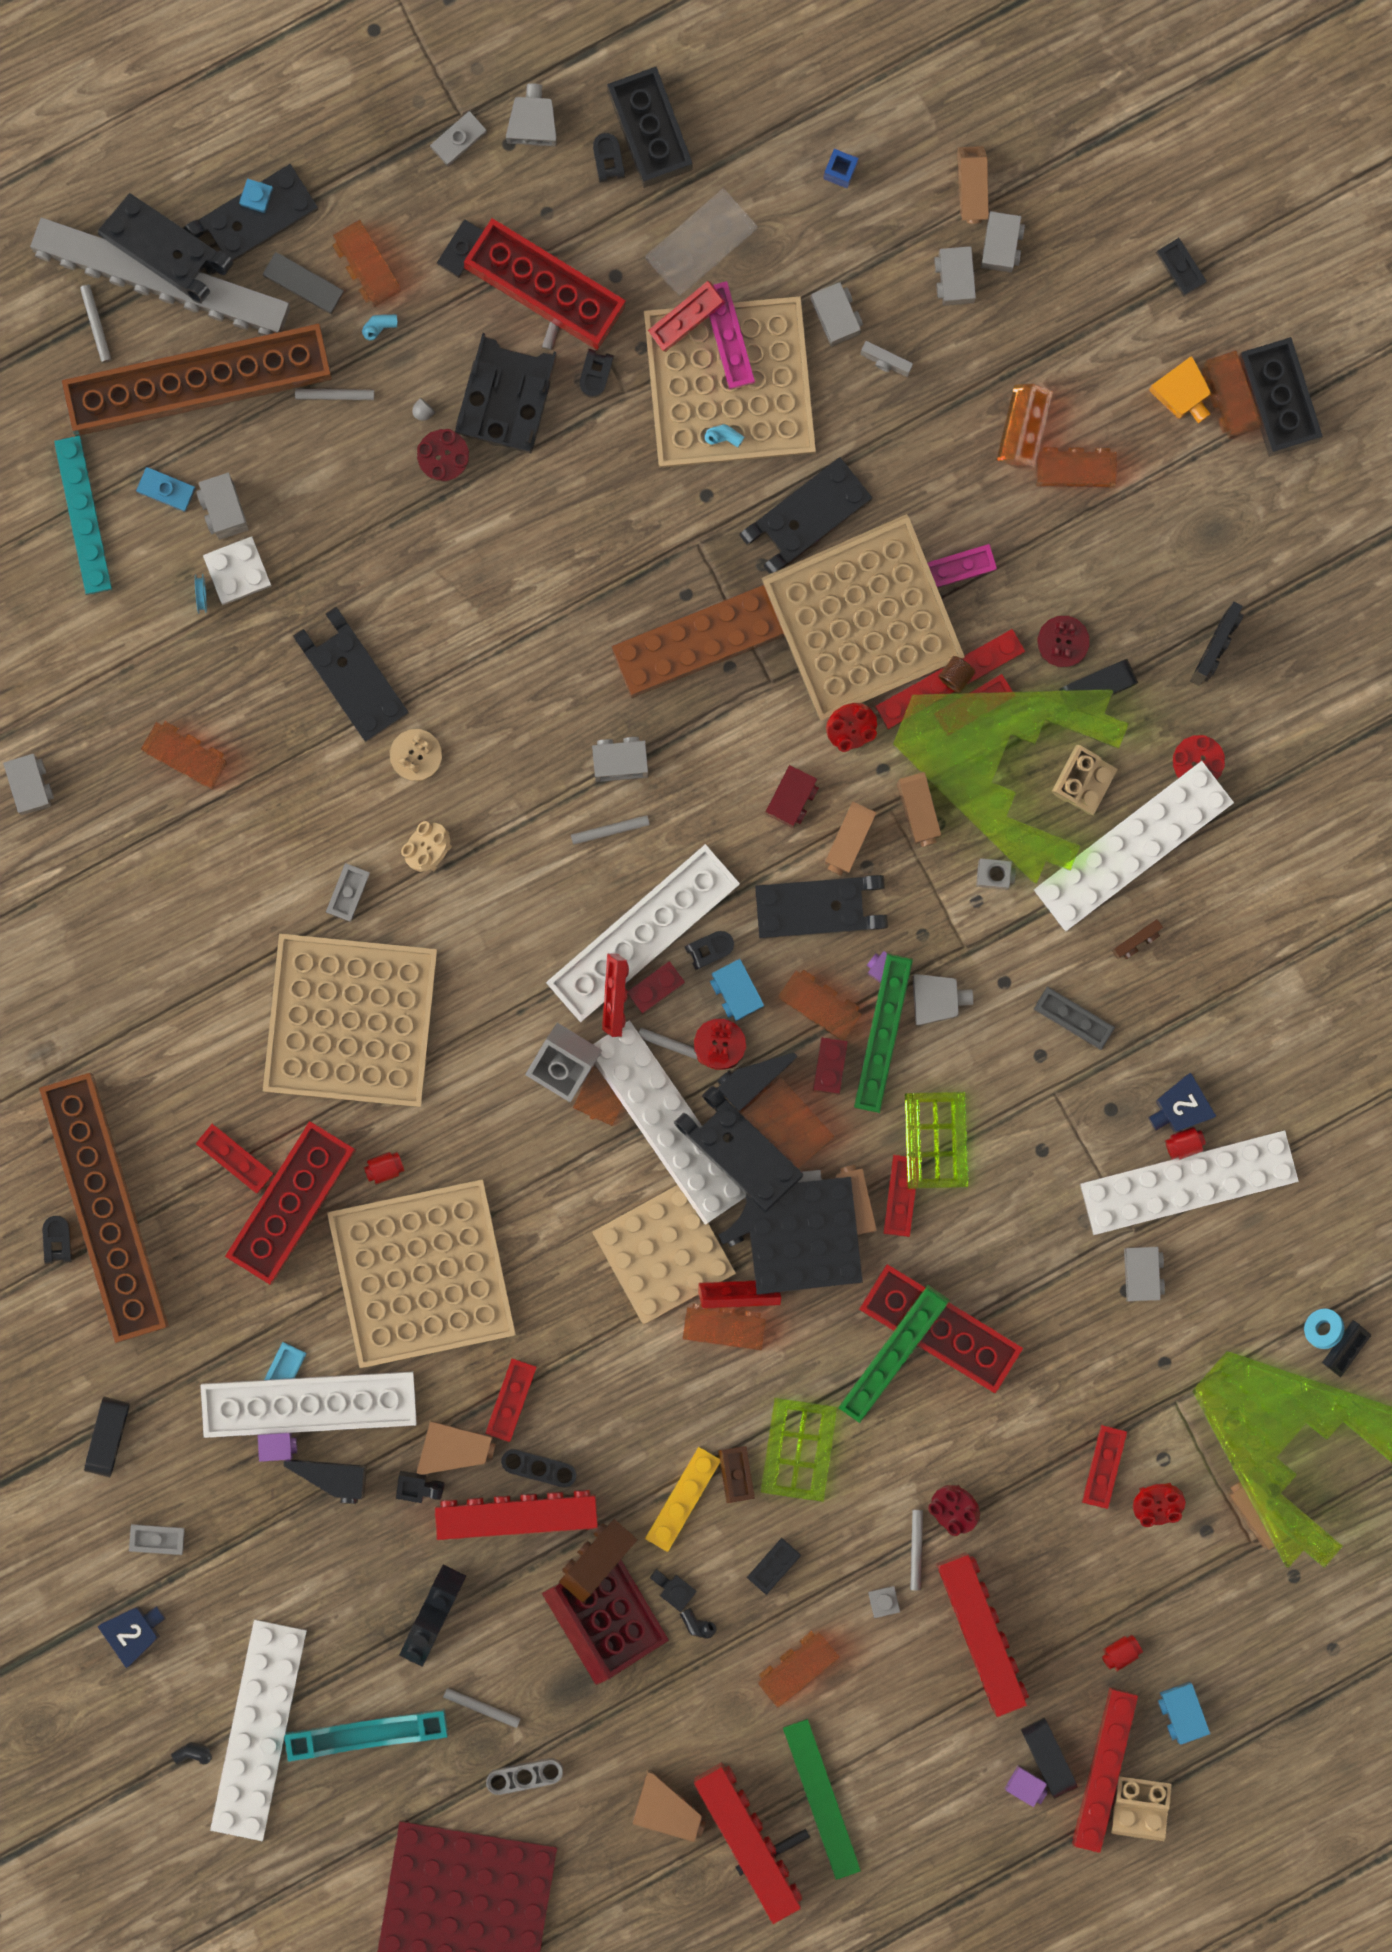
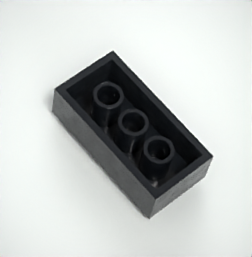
M657 66L607 84L609 97L643 188L692 171L693 163Z
M1289 337L1241 352L1238 356V361L1269 457L1319 442L1323 435L1292 338Z

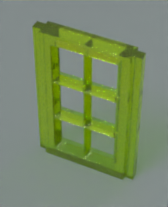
M965 1092L905 1093L908 1189L968 1187ZM919 1102H933L934 1124H920ZM938 1102H951L952 1123L938 1124ZM934 1129V1151L921 1152L920 1130ZM939 1129H952L953 1151H939ZM921 1157H935V1179H922ZM940 1157H953L954 1178H940Z
M774 1398L761 1493L824 1502L838 1407ZM788 1409L802 1411L799 1433L785 1431ZM807 1412L822 1414L819 1436L804 1433ZM784 1436L798 1438L795 1460L780 1458ZM803 1439L818 1441L815 1463L800 1461ZM779 1464L794 1466L791 1487L776 1485ZM799 1467L813 1469L811 1490L796 1488Z

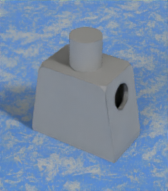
M527 84L526 97H515L506 133L507 144L556 146L552 99L542 98V85Z
M919 974L912 976L915 1026L958 1017V1006L973 1005V990H957V981L954 978Z

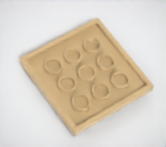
M678 1185L592 1232L643 1325L698 1295L699 1283L722 1282L736 1274L708 1223L704 1224Z

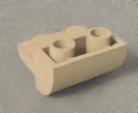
M1075 745L1051 792L1062 801L1069 802L1087 814L1094 816L1118 769L1103 761L1101 757L1083 746Z
M1119 1776L1113 1799L1111 1834L1164 1841L1172 1784Z

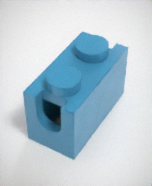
M740 959L712 973L713 980L710 981V984L716 995L722 994L726 1002L722 1004V1007L728 1018L734 1017L735 1021H738L764 1007Z
M1191 1682L1160 1692L1162 1699L1158 1700V1704L1162 1714H1168L1171 1724L1167 1725V1729L1172 1740L1177 1739V1742L1181 1745L1210 1734Z

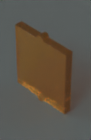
M593 1066L573 1108L589 1115L591 1120L598 1119L613 1126L623 1104L599 1069Z

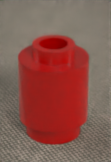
M1195 1127L1170 1135V1139L1165 1140V1144L1172 1160L1177 1158L1182 1160L1203 1152L1202 1146L1206 1145V1141L1202 1131H1196Z
M387 1152L366 1160L368 1166L363 1167L368 1181L374 1180L375 1185L399 1177V1173L405 1171L398 1152L392 1154Z
M1131 1634L1128 1637L1123 1636L1104 1648L1105 1655L1102 1656V1659L1109 1670L1114 1668L1118 1672L1139 1659L1138 1655L1142 1654L1143 1651L1135 1637Z

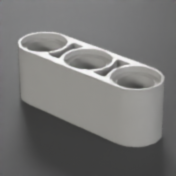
M547 1758L497 1768L489 1773L486 1786L491 1793L502 1795L551 1785L561 1779L563 1766L559 1760ZM548 1764H553L558 1768L559 1773L554 1778H548L543 1772L544 1767ZM520 1770H529L532 1774V1780L528 1783L520 1782L517 1778ZM495 1775H502L506 1779V1785L501 1789H497L492 1785L491 1778Z

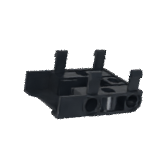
M482 333L457 419L455 433L488 442L492 446H504L531 454L550 388V379L557 357L556 352H553V355L542 353L537 357L500 348L496 340L487 338L485 333ZM474 395H481L485 398L481 406H474L470 403ZM526 408H531L536 413L530 420L521 417V412ZM492 427L502 428V436L492 438L489 435Z

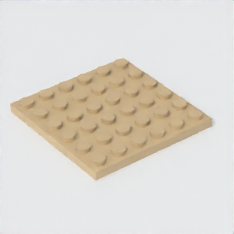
M801 296L733 303L755 383L729 390L709 317L667 352H664L648 330L674 308L644 311L659 468L816 453ZM726 424L745 438L738 448L728 441L710 445L705 441V433L711 427Z
M907 514L761 578L820 721L830 717L835 710L843 705L862 703L944 667L949 663L952 656H958L961 659L965 657Z
M279 934L263 1092L421 1107L437 949Z
M483 1179L327 1212L359 1368L516 1335Z

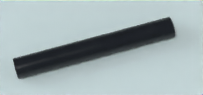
M803 1829L774 1845L777 1852L774 1856L776 1857L809 1839L810 1836L807 1830ZM737 1865L735 1868L739 1875L742 1876L744 1872L740 1865Z

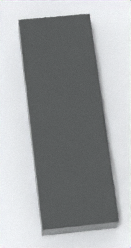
M275 252L263 273V276L329 314L333 313L344 294V290Z
M1046 987L1033 1009L1099 1050H1102L1115 1028L1049 987Z

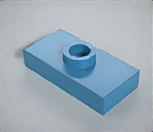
M146 467L136 492L186 512L196 488Z

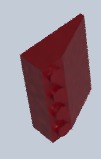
M622 1560L617 1563L583 1603L560 1582L541 1593L595 1685L609 1680L669 1641Z

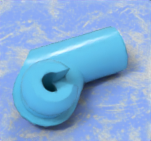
M397 314L373 315L363 326L362 334L364 338L372 341L376 339L384 328H397Z
M726 424L711 427L705 433V441L710 445L728 441L738 448L745 438Z

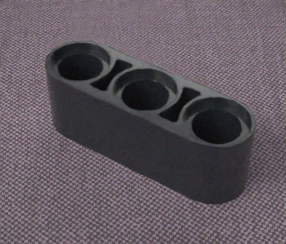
M1125 659L1060 688L1059 692L1069 714L1138 684V680L1129 660Z
M103 1397L85 1462V1472L111 1477L130 1403Z
M510 1449L501 1458V1464L505 1471L551 1485L566 1488L571 1486L577 1477L576 1469L569 1463L522 1450ZM509 1454H517L520 1457L521 1464L518 1468L511 1469L507 1466L506 1458ZM535 1461H542L546 1464L547 1471L544 1475L537 1476L532 1472L531 1467ZM561 1468H568L572 1472V1479L567 1483L559 1481L557 1477V1472Z
M1045 1717L1022 1728L1021 1732L1053 1798L1056 1799L1078 1788Z

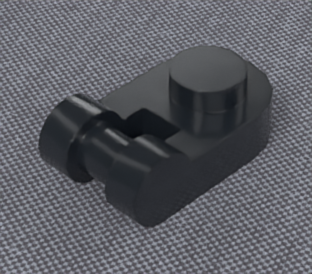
M610 133L599 134L593 142L599 183L606 182L608 178L617 177V179L625 178L617 138ZM614 160L615 167L605 168L604 161Z
M588 349L580 378V389L585 396L596 398L604 392L614 355L606 353L605 356L597 354L596 350ZM593 363L603 366L601 372L592 370Z
M717 931L686 945L685 950L687 954H691L694 961L692 965L696 971L728 956L733 950L734 941L732 936L726 931ZM707 945L710 955L703 957L700 948Z
M51 1216L45 1220L42 1228L45 1264H53L54 1261L63 1260V1263H71L72 1249L69 1223L61 1216ZM52 1242H62V1250H53Z

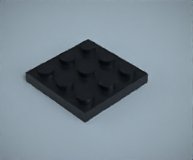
M1233 601L1225 611L1190 682L1199 686L1203 681L1208 682L1214 675L1220 663L1216 658L1219 659L1227 650L1232 640L1228 635L1231 636L1238 628L1244 614L1240 613L1242 605Z

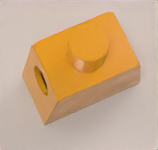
M1192 356L1151 385L1149 389L1179 419L1190 412L1199 424L1211 415L1202 403L1209 398L1211 392Z

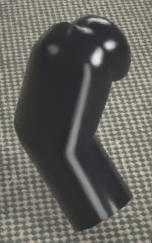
M691 1608L679 1613L690 1635L707 1639L716 1633V1625L710 1621L697 1620Z
M189 1742L171 1753V1757L177 1765L188 1758L197 1760L202 1765L208 1764L212 1759L210 1749L205 1745L195 1742Z

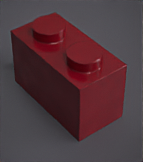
M789 765L765 811V815L791 828L794 827L795 823L801 825L807 813V810L803 808L807 800L813 801L819 789L815 785L817 778Z
M668 961L627 991V995L643 1015L682 987L685 981L672 963Z
M821 1037L813 1091L835 1095L840 1094L848 1041Z

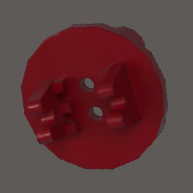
M438 429L430 432L421 440L417 447V460L420 469L427 477L435 481L447 482L456 479L465 471L469 463V450L466 442L459 434L451 429ZM450 451V454L446 455L445 452Z
M1056 616L1049 619L1041 627L1037 637L1040 656L1043 660L1058 668L1077 665L1086 656L1089 648V634L1086 627L1078 619L1071 616ZM1057 638H1059V639L1061 640L1060 643H1057V642H1056V639H1057ZM1067 640L1071 641L1070 645L1066 643Z
M945 1485L939 1488L932 1496L931 1503L928 1506L929 1512L952 1536L972 1531L980 1520V1507L969 1492L959 1485Z

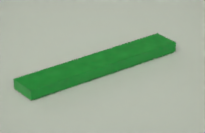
M890 953L886 955L854 1108L880 1113L913 958Z
M927 1285L838 1408L860 1423L950 1300Z
M808 1718L783 1727L835 1879L838 1880L860 1872L861 1869Z

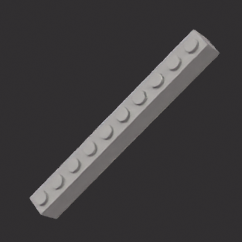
M42 217L30 246L33 252L36 253L35 256L39 259L50 261L52 258L61 261V266L71 270H75V267L84 269L85 274L99 279L100 275L110 278L109 282L120 287H124L125 284L135 287L134 291L149 296L151 292L160 295L159 299L169 304H174V301L183 303L185 309L196 313L199 312V309L209 312L208 316L213 319L223 321L226 318L234 321L233 325L245 330H248V327L258 329V334L262 336L282 332L290 311L288 302L201 272L195 279L203 282L209 288L210 294L201 304L197 303L107 240Z

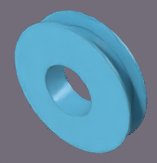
M195 574V595L198 614L200 610L204 609L205 613H207L204 574H202V578H197Z
M1319 1309L1307 1318L1304 1326L1305 1337L1313 1346L1319 1349L1332 1348L1340 1342L1344 1335V1322L1333 1310ZM1325 1322L1330 1323V1331L1326 1335H1319V1326Z

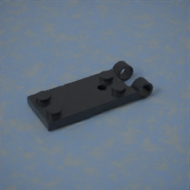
M289 164L260 182L273 187L265 213L241 206L239 204L242 196L241 193L202 218L190 222L183 229L196 238L209 231L220 250L227 254L234 262L318 210V207L292 165ZM234 223H241L242 229L234 231L232 228ZM207 264L204 267L209 275L217 273Z
M131 193L125 197L98 230L99 236L200 304L210 294V290L203 282L195 278L206 264L221 275H226L234 265L232 259L222 251H215ZM180 252L183 256L180 259H175L173 254Z
M839 457L759 520L744 529L739 536L748 546L762 534L766 533L780 550V553L763 565L767 572L772 574L783 569L872 500V496L841 457ZM791 521L799 523L797 530H792L789 527Z
M334 607L325 614L338 634L317 648L304 629L294 634L293 638L366 743L409 714V712L337 607ZM344 657L347 659L348 663L345 667L338 666L337 661L339 658Z
M884 875L755 886L759 939L887 929V915L863 916L861 892L885 889ZM839 901L841 903L840 910L834 911L831 908V903Z
M711 1086L702 1094V1097L717 1113L701 1128L684 1112L674 1121V1124L682 1134L694 1143L766 1213L803 1178V1173L740 1114L716 1087ZM726 1134L733 1136V1140L729 1143L723 1140V1136Z

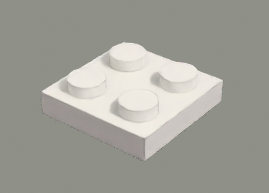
M252 536L203 555L222 605L271 587Z

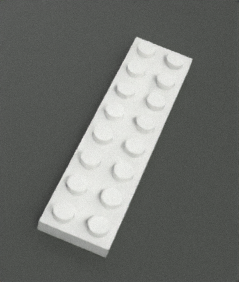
M1201 761L1036 887L1034 891L1062 928L1067 931L1234 802Z
M705 844L549 979L546 984L581 1023L604 1003L608 953H617L627 960L629 965V974L626 977L627 983L737 888L740 883Z
M630 1020L622 1028V1037L606 1035L593 1045L602 1050L595 1065L704 1224L706 1225L744 1199L746 1194L675 1126L674 1121L684 1112L694 1120L699 1128L702 1127Z
M1281 1131L1200 1152L1182 1160L1177 1158L1080 1184L1092 1232L1093 1235L1299 1181L1286 1132Z
M414 1371L201 1384L204 1438L417 1425Z
M254 1620L210 1831L259 1841L264 1839L307 1630Z

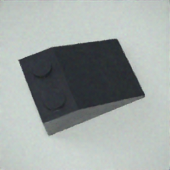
M790 1053L737 1069L734 1073L728 1070L717 1081L720 1084L717 1089L740 1112L797 1058V1055Z
M302 1460L284 1461L285 1468L333 1497L341 1498L340 1503L356 1504L358 1499L365 1497L366 1465Z

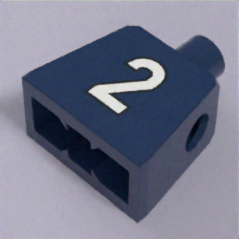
M1189 1073L1155 1100L1160 1111L1149 1116L1148 1119L1155 1131L1169 1124L1173 1132H1177L1212 1119L1216 1115L1193 1075Z
M137 1606L103 1622L97 1627L127 1668L160 1637L154 1627L166 1618L158 1606L146 1614Z

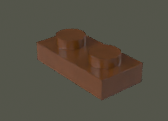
M1156 919L1114 948L1112 952L1117 959L1122 956L1128 959L1139 951L1136 946L1145 941L1148 945L1160 937L1158 931L1163 928Z
M747 1446L718 1450L726 1502L733 1503L755 1499Z

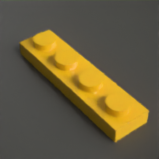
M700 1447L697 1448L645 1537L646 1540L666 1552L669 1551L720 1463L719 1458Z

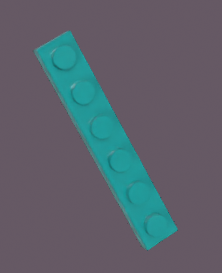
M79 435L56 440L54 444L86 595L110 591L112 590L81 437Z

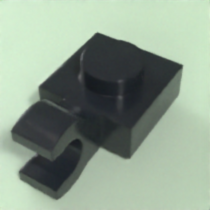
M400 1471L396 1499L422 1503L423 1497L441 1500L445 1483L441 1481L426 1482V1475Z
M656 1569L650 1576L651 1580L664 1589L660 1593V1597L679 1612L684 1609L697 1592V1590L676 1574L670 1580Z

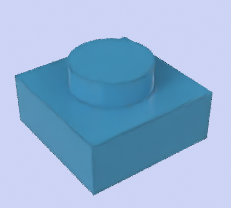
M247 178L239 204L265 213L273 187Z

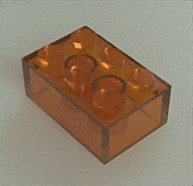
M782 1078L777 1080L741 1113L798 1169L834 1137Z

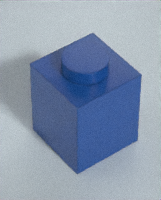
M834 149L823 179L848 189L858 164V158Z

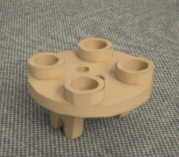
M409 729L401 733L393 741L390 749V762L394 771L402 778L410 781L420 782L431 777L439 769L442 761V749L438 740L430 732L422 729ZM410 750L414 751L412 755L409 754ZM418 756H422L423 759L418 760Z
M427 821L421 822L401 850L410 868L419 872L428 870L434 872L437 868L436 866L444 859L447 851L452 848L449 832L441 824L429 823Z

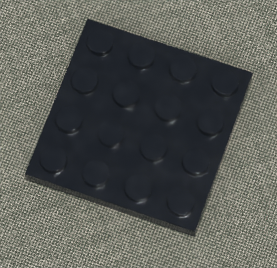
M851 1177L796 1183L766 1213L746 1195L757 1294L863 1283Z

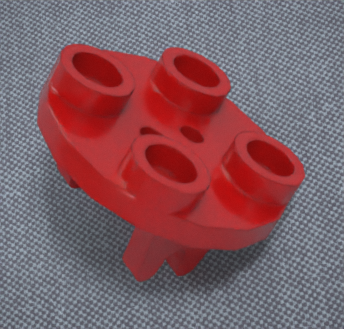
M863 703L843 705L829 717L826 725L827 737L841 752H848L851 749L859 748L876 738L877 717L872 709Z
M1193 735L1184 739L1176 747L1173 754V768L1178 778L1193 768V762L1198 764L1202 761L1216 780L1221 776L1225 767V755L1221 746L1214 739L1205 735ZM1201 756H1205L1206 759L1202 761Z
M723 1018L712 1019L703 1023L697 1030L693 1041L694 1052L697 1055L698 1062L715 1070H727L736 1067L743 1058L746 1049V1038L741 1028L734 1022Z
M1171 1483L1139 1488L1140 1492L1135 1497L1132 1508L1136 1518L1143 1527L1163 1525L1169 1522L1176 1523L1181 1520L1186 1501L1183 1492L1179 1488L1171 1485Z

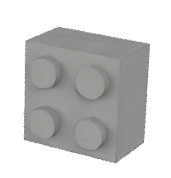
M229 473L198 482L200 490H197L196 493L203 510H208L209 514L204 517L211 535L216 534L220 540L249 530L234 482Z
M639 737L624 738V743H613V739L598 740L597 745H592L595 781L605 782L648 778L645 741H640Z
M557 1023L546 1038L525 1075L568 1102H571L602 1050Z

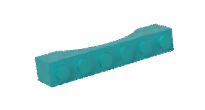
M444 1708L286 1732L284 1737L288 1762L371 1747L447 1738L448 1728Z

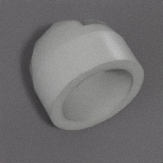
M422 398L413 406L414 417L421 421L430 419L436 413Z

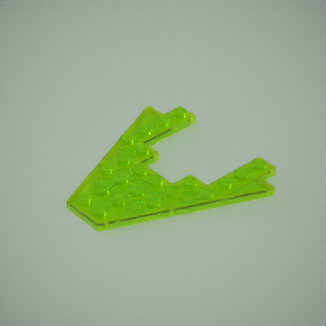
M1112 690L912 695L893 745L921 773L925 772L926 778L1032 883L1037 884L1045 862L1071 871L1080 845L1007 817L1016 792L994 784L992 780L1010 735L1036 744L1046 720L1119 749L1129 723L1104 714L1112 696Z
M1226 1351L1192 1392L1285 1566L1289 1568L1300 1554L1305 1551L1325 1568L1343 1546L1281 1494L1297 1474L1277 1457L1306 1423L1328 1440L1344 1422L1392 1462V1407Z

